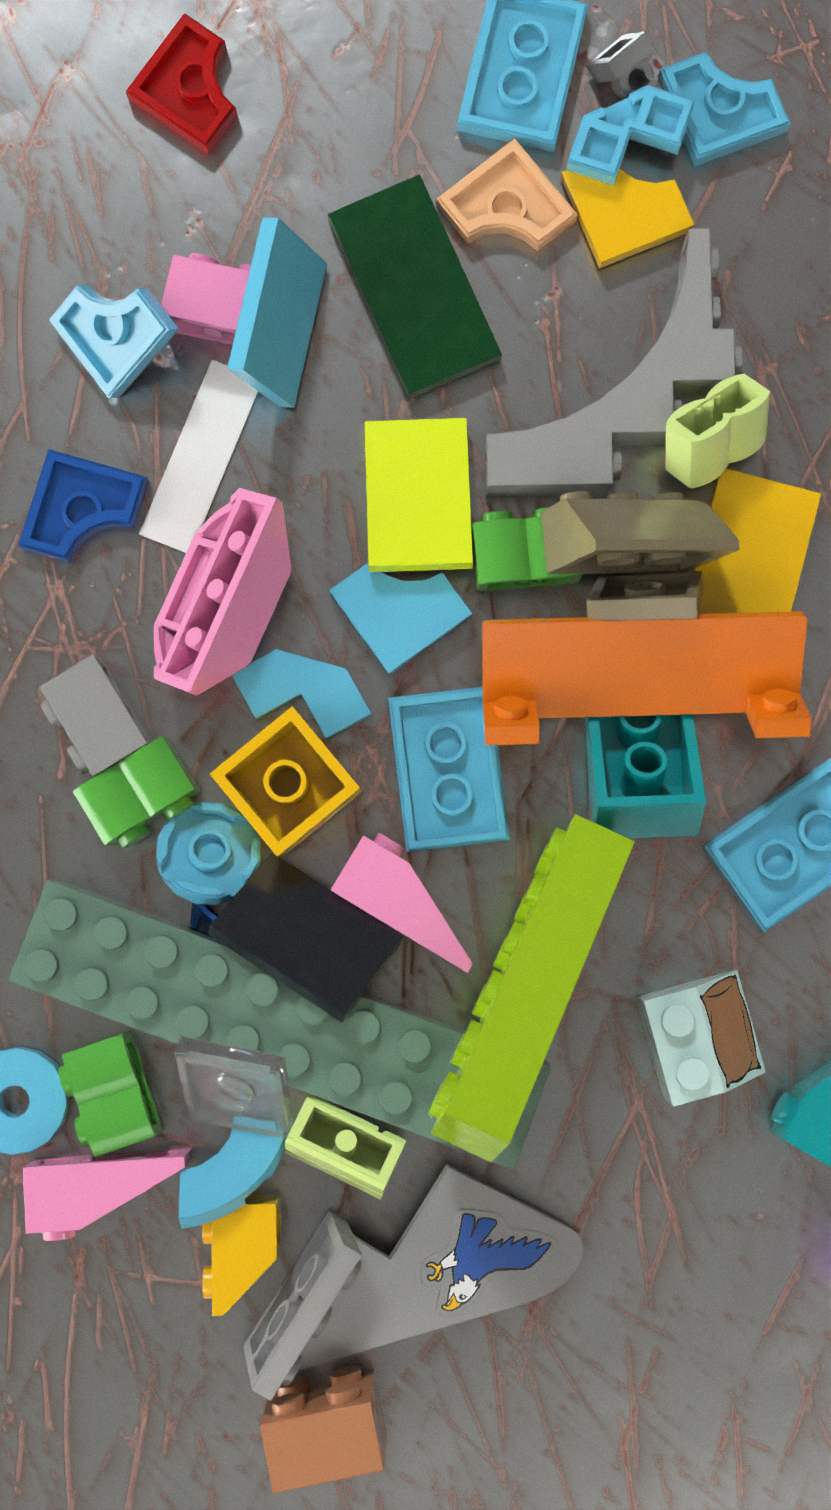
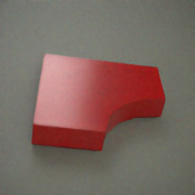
M184 13L126 90L128 100L208 155L238 116L236 107L222 94L218 83L219 65L227 50L225 40Z

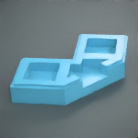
M646 85L629 93V97L605 109L600 107L583 115L566 170L614 185L629 140L678 155L696 100Z
M275 649L232 675L257 721L303 696L327 740L372 716L346 668Z

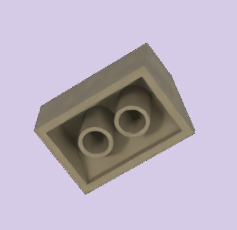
M587 491L569 492L560 496V502L541 512L547 574L685 572L740 550L739 539L705 500H684L683 493L679 492L658 494L653 496L652 500L638 499V493L636 492L614 493L608 495L606 499H592L591 492Z

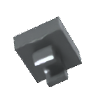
M646 31L625 34L589 62L586 67L595 83L611 82L615 95L621 99H626L629 97V93L633 92L628 83L631 71L635 72L640 83L650 82L654 79L653 69L644 59L656 49Z

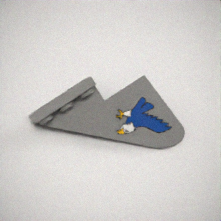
M448 1164L444 1167L389 1256L354 1236L347 1220L328 1210L243 1345L251 1389L271 1401L280 1385H289L298 1370L541 1299L564 1284L579 1266L583 1257L581 1238L569 1225Z

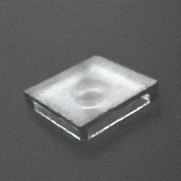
M180 1038L174 1052L190 1120L283 1139L287 1138L294 1124L284 1056L191 1038Z

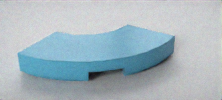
M287 1114L234 1119L230 1138L218 1154L199 1166L180 1171L178 1219L182 1229L210 1223L232 1213L246 1204L245 1198L254 1192L265 1179L270 1180L281 1162L285 1151V1141L289 1129Z

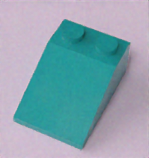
M693 714L585 717L588 788L592 822L627 838L698 836L706 807V796Z

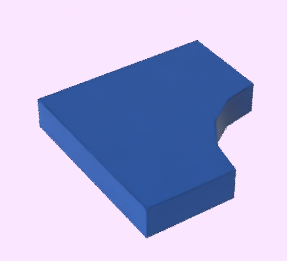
M48 449L18 546L23 550L71 563L79 547L95 533L114 527L135 528L149 480L142 475Z

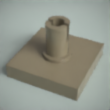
M702 571L598 575L587 599L588 619L626 621L697 618L703 594Z

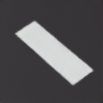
M213 359L211 360L139 532L141 536L185 553L195 533L205 521L258 393L256 389L228 370V365Z

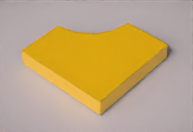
M619 169L614 185L568 170L562 171V184L573 209L578 214V221L599 269L685 235L689 229L694 227V222L675 179L652 183L637 180Z

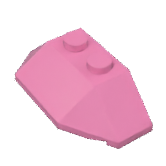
M239 488L230 497L231 502L217 510L195 533L154 624V655L157 664L154 667V679L197 696L251 664L292 571L283 502L275 497Z

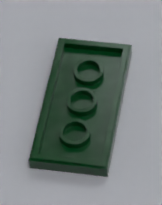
M420 174L327 214L330 226L409 400L501 360L502 353Z

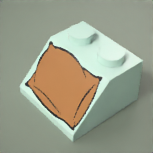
M737 970L635 997L663 1099L674 1107L726 1093L766 1073Z

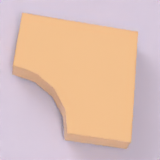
M513 139L436 199V207L467 244L484 235L506 234L522 239L538 252L572 226L578 217L575 210L516 139Z

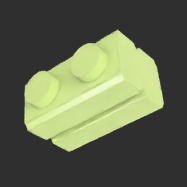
M308 1094L285 1141V1153L381 1200L407 1140L389 1131L380 1133L378 1126L314 1095Z

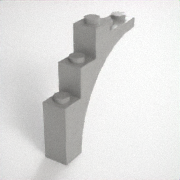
M710 228L688 230L681 248L679 284L670 318L656 344L629 376L604 397L566 418L528 430L486 435V498L560 497L562 494L576 491L591 492L592 496H607L613 485V480H620L622 469L621 450L612 449V446L666 445V422L677 409L682 407L681 398H673V396L707 395L719 382L742 374L743 352L741 346H734V329H713L719 327L721 305L719 297H712L711 279H716L718 276L719 251L717 247H710Z

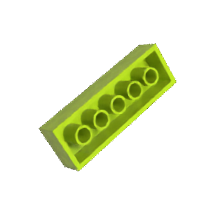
M576 814L566 830L558 827L555 828L533 874L535 876L529 889L526 890L513 919L516 921L508 936L505 937L493 966L502 971L500 973L493 970L472 1011L473 1015L481 1019L479 1023L471 1020L451 1059L450 1064L459 1067L457 1074L448 1072L431 1104L428 1114L437 1118L430 1134L489 1162H492L510 1144L635 841Z

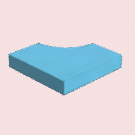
M707 51L663 67L659 71L658 80L662 90L696 100L683 138L694 167L786 133L791 125L772 79L750 82L733 78L715 65Z
M77 285L49 319L109 399L119 398L179 329L149 289H137L124 300L113 301L100 296L89 285Z
M367 563L329 590L332 598L389 676L472 617V612L443 572L424 581H402L383 572H369V565Z

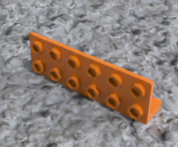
M802 611L698 614L697 618L626 621L588 619V617L485 620L482 623V690L485 745L539 744V718L746 713L755 738L810 737L812 717L800 693L807 617Z

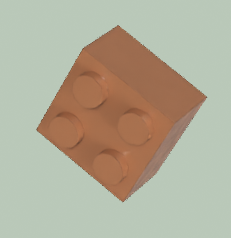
M357 1365L345 1366L331 1371L329 1378L308 1382V1378L305 1376L294 1377L289 1385H280L271 1401L267 1399L260 1422V1430L273 1494L384 1471L386 1428L374 1369L361 1371L360 1366Z

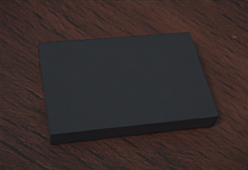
M272 852L210 924L208 935L341 1023H343L395 953L403 936L282 858L277 857Z

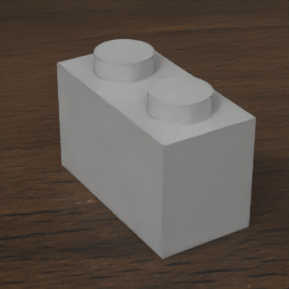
M90 655L39 686L47 700L40 704L41 708L57 731L61 728H64L73 743L72 746L67 748V751L83 775L90 771L94 777L151 742L150 737L106 664L96 655Z

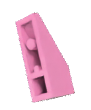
M381 833L377 834L374 841L363 835L332 886L331 891L468 973L473 965L472 961L409 862L400 858L405 848Z
M192 1148L113 1153L94 1157V1155L34 1159L23 1167L26 1234L43 1233V1240L46 1241L65 1240L75 1237V1230H81L184 1169L193 1159Z

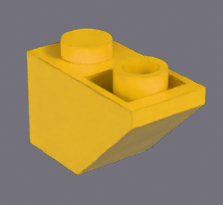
M250 1194L245 1198L246 1204L220 1219L202 1225L203 1244H212V1265H205L203 1270L204 1299H212V1316H223L277 1260L281 1250V1194Z

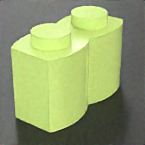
M744 373L719 382L709 391L706 398L692 401L677 409L666 422L665 470L691 489L706 485L718 478L725 471L729 463L741 461L756 453L767 439L770 391Z

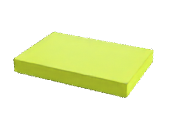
M467 418L365 421L369 572L472 569Z

